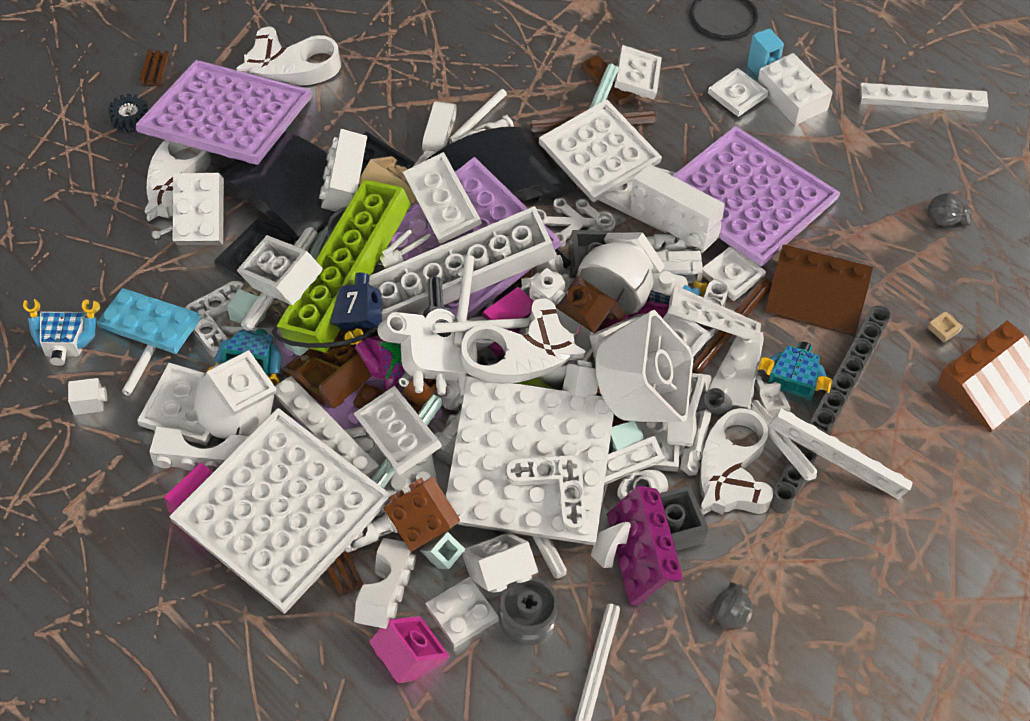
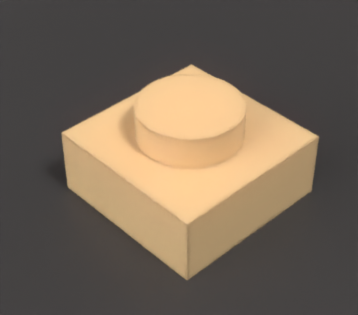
M945 311L929 322L927 328L945 343L961 332L963 326Z

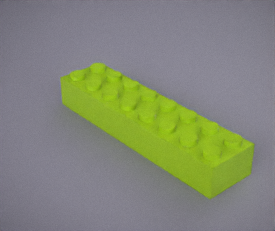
M369 180L362 181L315 260L323 270L319 273L316 280L304 291L301 298L294 305L289 304L277 324V328L285 339L304 343H331L334 341L340 328L330 324L339 288L341 286L354 285L355 274L358 272L369 275L373 273L380 260V256L383 255L382 251L389 245L411 206L403 187ZM310 348L325 353L329 350V348Z

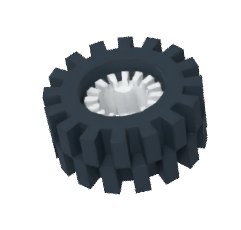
M127 94V97L120 95V99L114 98V103L110 102V107H108L112 126L114 129L117 128L119 132L122 129L124 133H127L128 130H131V133L135 132L136 123L148 112L146 101L142 97L138 98V95L135 94L133 97H131V94Z

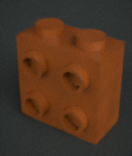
M433 476L425 481L422 477L409 485L411 490L406 493L402 489L389 497L391 502L383 507L411 552L448 531L460 521Z

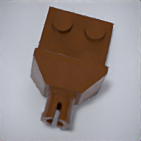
M578 275L566 290L563 299L556 304L558 310L592 333L596 332L605 318L611 321L615 318L621 322L626 315L614 299Z

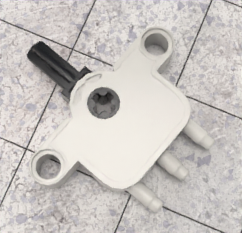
M430 277L427 281L429 306L423 311L424 316L399 312L392 313L379 324L377 329L378 335L386 342L401 343L402 365L406 373L413 376L416 393H422L423 378L436 379V388L439 395H445L446 380L458 381L460 396L464 397L468 373L461 363V347L454 345L455 332L433 333L432 329L433 323L456 322L457 318L450 312V308L443 306L442 280L439 277ZM481 339L473 342L467 349L469 357L477 363V352L484 350L494 341Z

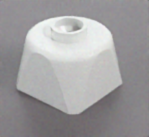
M655 310L617 329L602 339L596 353V377L601 395L613 414L624 421L683 422L687 420L693 366L692 352L688 345Z

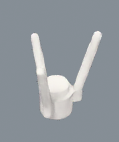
M407 230L389 248L382 251L383 255L380 256V260L385 269L403 262L402 256L431 238V235L427 234L401 251H398L396 248L411 234V230Z

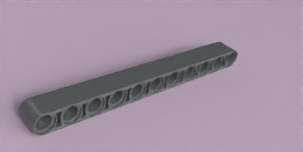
M876 305L870 309L832 380L830 393L826 391L809 422L829 436L886 331L891 313L885 306ZM798 444L799 450L814 466L820 455ZM788 461L774 487V494L770 504L771 508L780 514H785L792 509L806 482L790 461Z

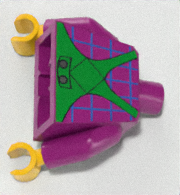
M358 328L353 331V334L351 331H348L345 334V340L361 336L363 331ZM380 336L365 338V341L360 340L350 344H356L355 349L371 376L384 380V391H388L393 386L398 389V378H401L406 373L402 365L401 343L386 342Z

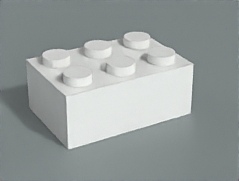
M794 53L760 68L757 83L768 90L767 98L795 126L828 110L833 92Z
M341 129L338 137H333L326 157L328 164L323 173L325 181L324 185L321 186L319 199H322L321 208L336 212L344 207H348L358 189L367 140L366 135Z
M173 173V242L178 246L223 245L224 179L219 173Z
M266 235L237 269V272L252 288L290 305H294L323 269L308 251Z
M509 532L465 548V551L462 553L469 577L487 591H492V593L505 590L507 584L514 581L517 583L526 582L532 578V574L538 573L529 542Z

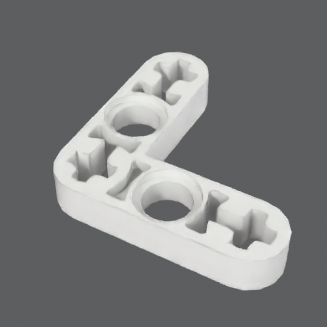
M239 281L229 282L185 307V309L199 313L201 320L193 332L212 357H216L218 347L214 346L213 340L216 339V342L220 345L222 341L227 339L213 318L228 311L227 305L235 295L232 292H237L243 286ZM214 300L221 301V304L217 307L209 306L210 302ZM209 326L213 328V330L207 334H203L200 332L203 327Z
M555 456L516 459L508 464L507 478L514 485L559 482L563 525L570 531H578L583 528L586 521L581 463L576 457ZM568 463L571 464L572 468H576L573 469V480L568 481V471L564 469ZM542 464L548 465L551 468V473L545 477L540 476L536 471L537 467ZM533 465V477H529V472H523L521 477H516L515 473H511L515 471V467H520L521 471H529V466ZM569 487H574L579 491V496L573 500L568 499L564 494L565 490ZM571 506H576V516L581 517L576 524H572V520L567 519L571 516Z

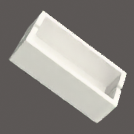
M648 164L633 178L632 193L634 195L631 197L630 207L632 213L702 251H705L719 238L724 203L651 164Z

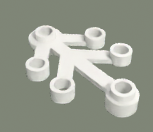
M563 198L554 200V211L564 213L568 217H549L543 210L537 209L544 225L568 226L560 233H555L562 240V245L558 248L565 246L566 239L571 236L572 230L591 227L588 230L612 231L615 228L616 222L611 213L597 212L585 199L576 201L575 210ZM586 213L590 218H584L580 214Z

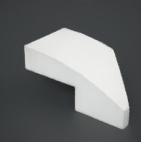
M757 375L755 387L760 404L771 417L780 409L790 412V406L783 392H780L781 384L777 382L769 384L762 381V377Z
M629 522L617 524L598 533L596 545L593 546L591 556L603 568H611L613 566L617 544L627 543L631 526Z

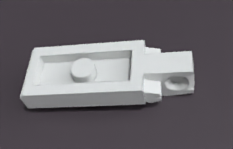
M706 409L695 414L697 431L692 447L679 446V456L681 457L680 469L688 474V476L696 475L700 467L698 460H701L711 417V413Z

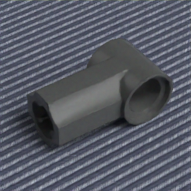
M711 388L708 391H702L696 412L706 409L710 413L722 416L732 409V400L721 389ZM719 398H722L721 403L717 406H714L715 401Z

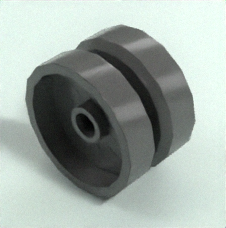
M532 577L530 580L522 583L514 581L507 585V588L500 597V625L504 634L512 641L521 645L539 644L546 641L553 634L557 625L558 596L554 588L545 580L537 577Z

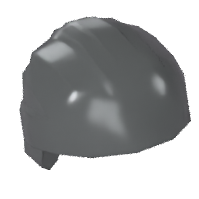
M952 193L936 196L928 207L929 217L937 225L949 226L961 221L962 225L970 224L969 215H972L971 209L963 205Z
M730 582L728 589L719 594L715 599L713 614L721 627L736 630L749 623L752 618L753 606L748 597L749 589L747 587Z

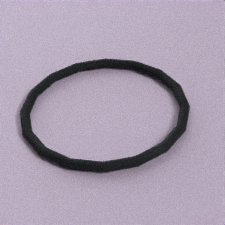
M701 0L693 1L690 9L691 21L698 30L710 37L719 39H737L749 34L756 27L759 18L756 6L750 0H744L753 9L755 17L753 24L746 31L736 35H720L704 29L695 20L694 9Z

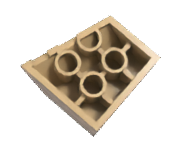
M392 156L371 159L360 176V185L363 180L403 187L411 206L417 202L403 174L404 171L408 170L406 167L395 165L397 160Z

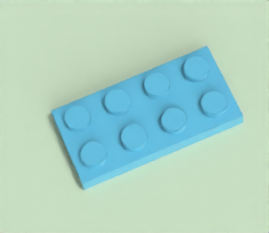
M122 288L96 323L99 328L177 354L201 320L198 312Z

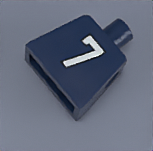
M358 272L355 274L354 285H346L339 288L330 324L344 331L355 330L356 328H378L382 322V293L379 289L369 285V274Z

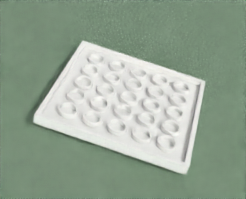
M467 377L446 493L447 500L460 519L457 525L596 545L614 416L603 397L588 395L587 397L570 395L569 391L514 383H491ZM555 456L576 457L581 463L586 509V521L583 528L578 531H570L563 525L559 482L514 485L507 478L508 464L516 459ZM568 463L564 469L568 471V481L573 480V469L576 468H572L571 464ZM542 464L537 467L536 471L540 476L545 477L551 473V468L548 465ZM533 465L529 466V471H521L520 467H515V471L511 473H515L516 477H521L523 472H529V477H533ZM569 487L565 490L564 494L568 499L573 500L579 496V491L574 487ZM571 506V516L567 518L572 520V524H576L578 519L581 518L576 516V506Z
M277 408L169 517L177 526L285 614L378 515L383 507L390 502L389 497H391V494Z

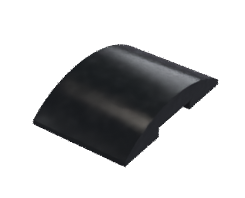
M498 127L483 130L445 146L428 158L430 159L444 152L454 172H456L475 157L521 202L536 198L540 202L574 191L577 188L565 171L539 144V138L536 134L526 128Z
M283 132L258 165L236 159L218 172L224 179L223 191L239 202L246 200L271 217L273 225L295 240H298L304 230L309 227H313L317 233H320L327 226L330 217L335 213V211L321 208L322 199H319L321 186L324 185L325 181L323 179L324 169L328 164V160H326L327 153L297 135Z

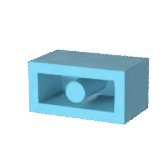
M770 28L752 36L747 66L757 77H759L760 68L782 57L784 43Z

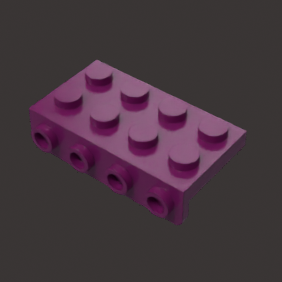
M637 486L606 514L609 527L624 522L631 524L627 543L617 544L616 554L629 605L635 606L640 605L667 582H679L683 579L660 493L655 488Z

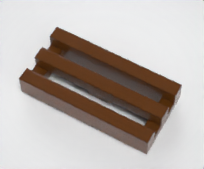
M148 50L139 79L141 85H162L170 57L169 51H164V54H162L160 50H156V53ZM159 59H162L157 78L154 80Z
M345 551L342 552V555L356 583H351L339 556L336 558L335 563L347 587L342 588L331 565L326 569L339 597L363 586V581L349 553Z

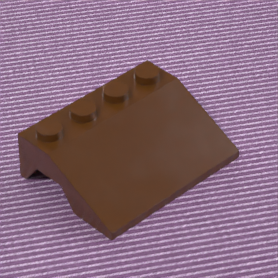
M783 244L764 313L856 336L873 267Z
M340 329L333 342L344 341L345 334L348 331ZM361 329V330L363 331V334H364V333H366L367 331H369L370 329ZM375 329V332L368 337L379 336L378 331ZM356 344L330 347L327 353L308 349L304 354L295 357L281 369L285 376H292L315 400L333 409L341 405L349 395L360 389L362 384L372 377L355 349Z

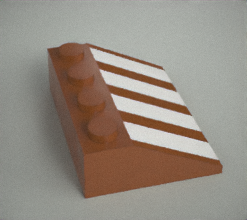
M1007 320L944 368L937 385L985 428L992 432L1030 402V341L1024 333Z

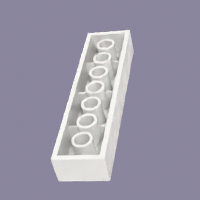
M531 207L370 275L369 285L379 289L382 293V321L395 312L416 315L424 314L423 311L429 306L427 281L430 277H439L442 280L443 305L459 299L466 255L474 257L470 294L557 258L552 241L536 207Z

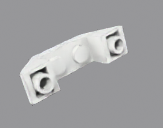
M692 373L688 417L683 422L668 423V445L692 447L697 431L696 410L702 391H708L711 375Z

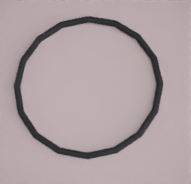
M279 322L274 325L272 334L278 341L291 346L305 348H330L349 345L363 340L375 332V328L363 335L349 340L331 343H304L280 337L277 333V324Z

